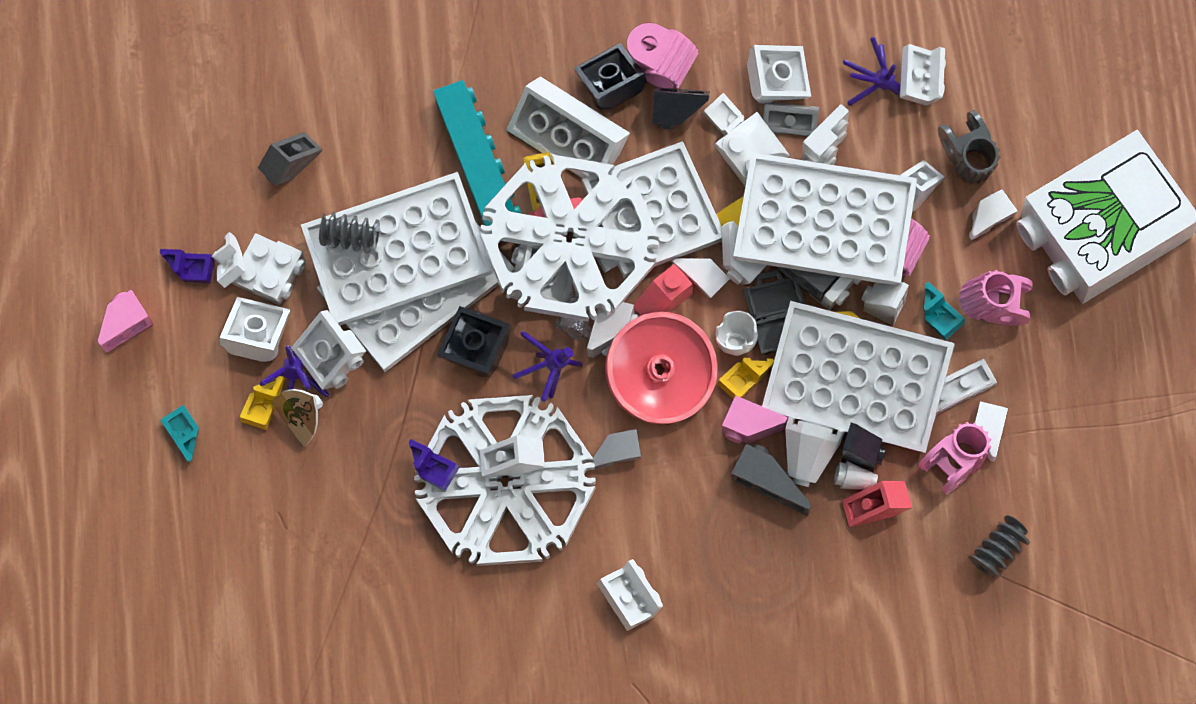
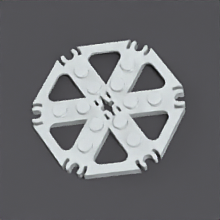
M552 154L550 159L547 155L543 156L545 166L542 168L537 167L534 160H531L529 171L525 163L485 207L483 220L491 221L492 225H481L480 238L502 294L508 287L506 298L509 299L515 293L520 294L521 298L517 306L519 308L524 306V311L589 321L586 310H589L590 318L595 320L597 317L595 309L600 307L604 309L606 316L610 315L609 303L615 312L652 270L657 255L650 254L647 251L649 248L658 249L659 236L636 181L632 187H630L632 181L630 176L623 182L618 181L617 177L620 175L621 169L617 168L614 170V165ZM566 169L593 173L599 179L598 184L575 209L561 179V173ZM530 183L533 185L546 218L510 212L506 209L505 203L522 184ZM624 199L629 200L633 204L641 223V229L636 233L599 227ZM568 232H573V237L577 239H572V242L568 243L566 242V237L563 236H566ZM506 241L540 247V249L519 272L512 273L507 270L498 249V243ZM594 257L634 263L635 269L617 289H609L603 281ZM564 265L579 298L577 302L572 304L546 300L540 294Z
M533 395L470 399L468 403L473 407L472 411L469 410L466 403L462 402L461 407L464 410V414L456 416L452 410L448 411L453 423H450L444 415L428 447L439 455L445 441L451 436H456L466 447L478 467L459 468L446 491L422 480L419 475L414 476L415 482H424L426 484L423 490H415L416 497L423 498H416L418 504L452 554L458 544L460 545L456 549V557L460 558L465 550L472 552L469 558V563L472 565L476 562L478 554L481 556L476 563L477 566L543 562V559L538 555L537 551L541 550L542 555L546 559H549L550 555L546 550L547 546L553 544L561 551L562 544L557 539L558 537L567 546L596 489L595 486H592L596 484V479L584 476L586 471L595 470L594 463L582 464L594 461L593 457L558 407L553 416H551L554 411L552 403L548 405L546 410L538 409L541 402L539 397L534 399L532 407L529 405ZM518 411L521 414V418L511 437L519 435L543 440L547 431L556 429L562 434L573 450L574 457L568 461L544 462V467L525 474L508 475L509 478H513V481H509L508 486L503 487L501 482H497V479H501L502 476L482 477L480 449L497 443L482 421L483 416L488 412ZM572 491L576 494L577 500L566 522L561 526H554L532 493ZM479 497L462 532L453 533L450 531L437 511V504L444 499ZM508 509L528 539L529 544L523 551L495 553L489 548V543Z

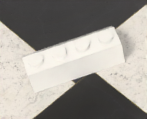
M542 77L526 85L506 129L540 152H549L550 158L552 154L611 165L619 157L630 134ZM570 170L581 178L593 174L588 172Z

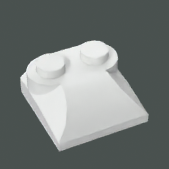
M754 45L750 48L747 68L751 93L756 101L765 104L771 103L774 100L809 99L811 97L803 46Z
M758 112L713 144L745 187L752 152L784 158L790 156Z
M237 297L220 336V345L232 355L263 362L273 360L278 355V345L287 324L290 309Z

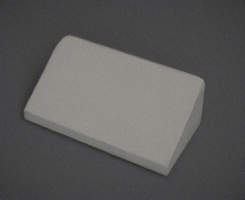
M779 102L765 103L763 120L772 132L809 136L817 128L819 107Z

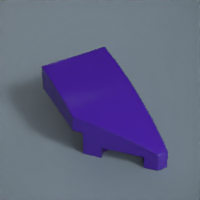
M160 249L162 257L166 259L172 270L184 282L211 284L215 262L211 254L185 253L179 249Z
M410 439L409 446L414 458L413 463L419 477L435 487L446 491L460 467L456 463L434 453L429 447Z

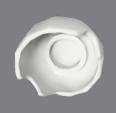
M740 310L725 314L723 322L720 326L716 327L715 336L718 347L724 353L735 356L751 351L758 340L756 320L749 313Z

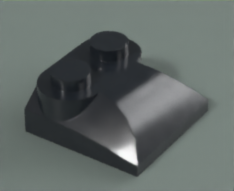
M621 43L574 68L575 73L593 97L595 105L602 110L612 109L643 91L647 82L644 72Z
M459 306L437 356L472 370L477 376L490 377L496 371L508 345L512 327L509 323Z

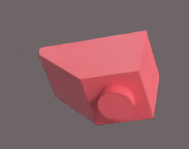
M673 264L652 281L635 302L634 310L639 316L652 312H671L693 294V284L677 265Z
M881 481L842 500L849 527L892 518L912 508L905 481Z

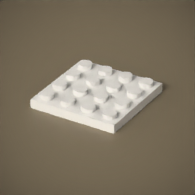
M683 141L614 166V170L617 168L621 169L620 175L617 177L618 181L623 182L630 176L632 177L630 187L636 181L658 233V249H647L648 253L657 255L655 266L722 242V226ZM595 174L582 178L581 183L587 195L598 184L599 179ZM626 199L622 200L600 225L602 228L636 233L641 229V223L633 204ZM616 260L623 278L628 277L635 269L634 263Z

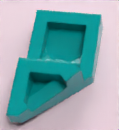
M927 282L925 284V321L946 341L965 324V318L945 301V297L940 291Z
M183 404L160 419V421L189 463L193 458L199 427Z

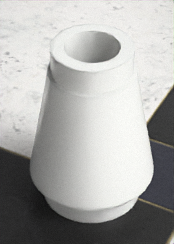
M848 461L846 463L839 462L835 472L834 484L839 485L840 489L864 490L877 484L878 474H874Z

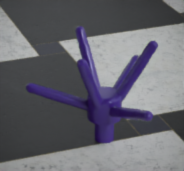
M871 37L870 41L881 67L876 73L848 60H843L844 65L862 73H851V78L874 83V85L847 102L849 106L879 88L884 91L889 89L896 95L900 93L901 84L894 80L895 75L893 74L896 70V65H892L889 70L887 69L884 45L880 44L878 46L875 37Z
M523 331L521 336L542 351L537 352L536 357L545 358V361L513 374V379H518L547 367L550 374L541 397V401L545 402L548 394L549 398L554 397L561 369L567 365L582 367L583 364L582 362L570 359L573 356L571 348L556 349L552 352Z
M290 346L285 347L287 358L284 361L283 367L260 382V386H265L275 381V378L278 376H284L289 379L288 390L294 389L295 380L300 378L306 390H309L311 385L323 396H329L325 389L322 390L316 381L302 371L303 363L296 353L291 350Z

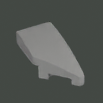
M637 430L608 435L593 457L594 461H591V463H594L595 469L614 466L613 463L641 459Z

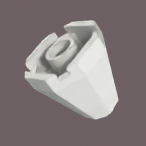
M788 417L786 425L788 476L793 477L795 484L809 487L810 482H817L842 442L844 431L838 430L837 435L833 434V428L803 420H798V424H794L795 418Z

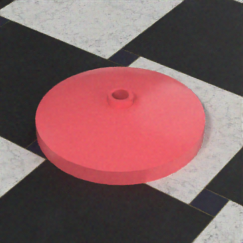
M652 312L633 319L616 334L606 356V380L614 399L628 414L651 424H672L692 416L708 401L717 380V358L708 336L693 321L675 313ZM655 365L662 367L663 372L661 375L657 374V370L654 368Z

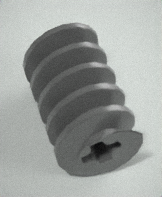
M332 212L329 219H326L324 213L320 224L319 243L321 246H326L330 241L331 247L337 248L341 242V247L344 250H347L352 244L353 251H359L363 247L364 253H370L372 248L375 251L378 244L380 222L376 219L373 226H369V219L365 217L362 225H360L357 216H354L351 223H348L347 214H343L341 220L337 221L336 212Z
M1010 515L1004 517L1005 523H998L997 531L990 532V539L982 541L983 548L977 547L974 550L975 556L970 555L968 557L979 570L995 578L1000 577L996 570L997 567L1003 570L1007 569L1003 561L1004 559L1012 562L1015 560L1011 553L1012 550L1021 554L1022 549L1019 546V542L1025 545L1030 544L1026 537L1027 529L1020 521Z

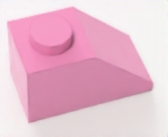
M132 290L117 294L112 299V302L107 305L98 342L105 353H108L153 325Z
M735 396L722 424V433L726 434L725 437L732 442L741 443L743 441L748 444L785 430L788 417Z

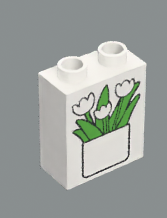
M1136 130L1026 196L1020 215L1022 219L1016 223L1018 232L1025 244L1033 251L1042 246L1054 263L1048 267V273L1056 288L1063 295L1074 291L1081 303L1084 304L1192 238L1196 232V210L1140 132Z

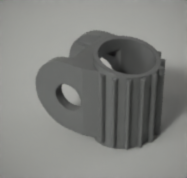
M975 110L967 113L966 121L970 133L956 138L951 126L943 124L938 127V135L949 160L956 167L954 170L957 171L958 177L964 179V182L968 181L971 184L978 182L980 184L982 180L986 181L992 175L1001 157L998 153L1000 149L997 148L996 142L991 140V134L985 122ZM976 151L983 154L988 161V168L980 170L972 167L966 159V153Z

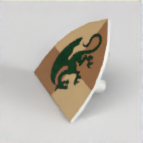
M286 390L279 394L271 404L302 446L305 447L316 433L318 409L323 407V403L317 395L310 394L304 390Z

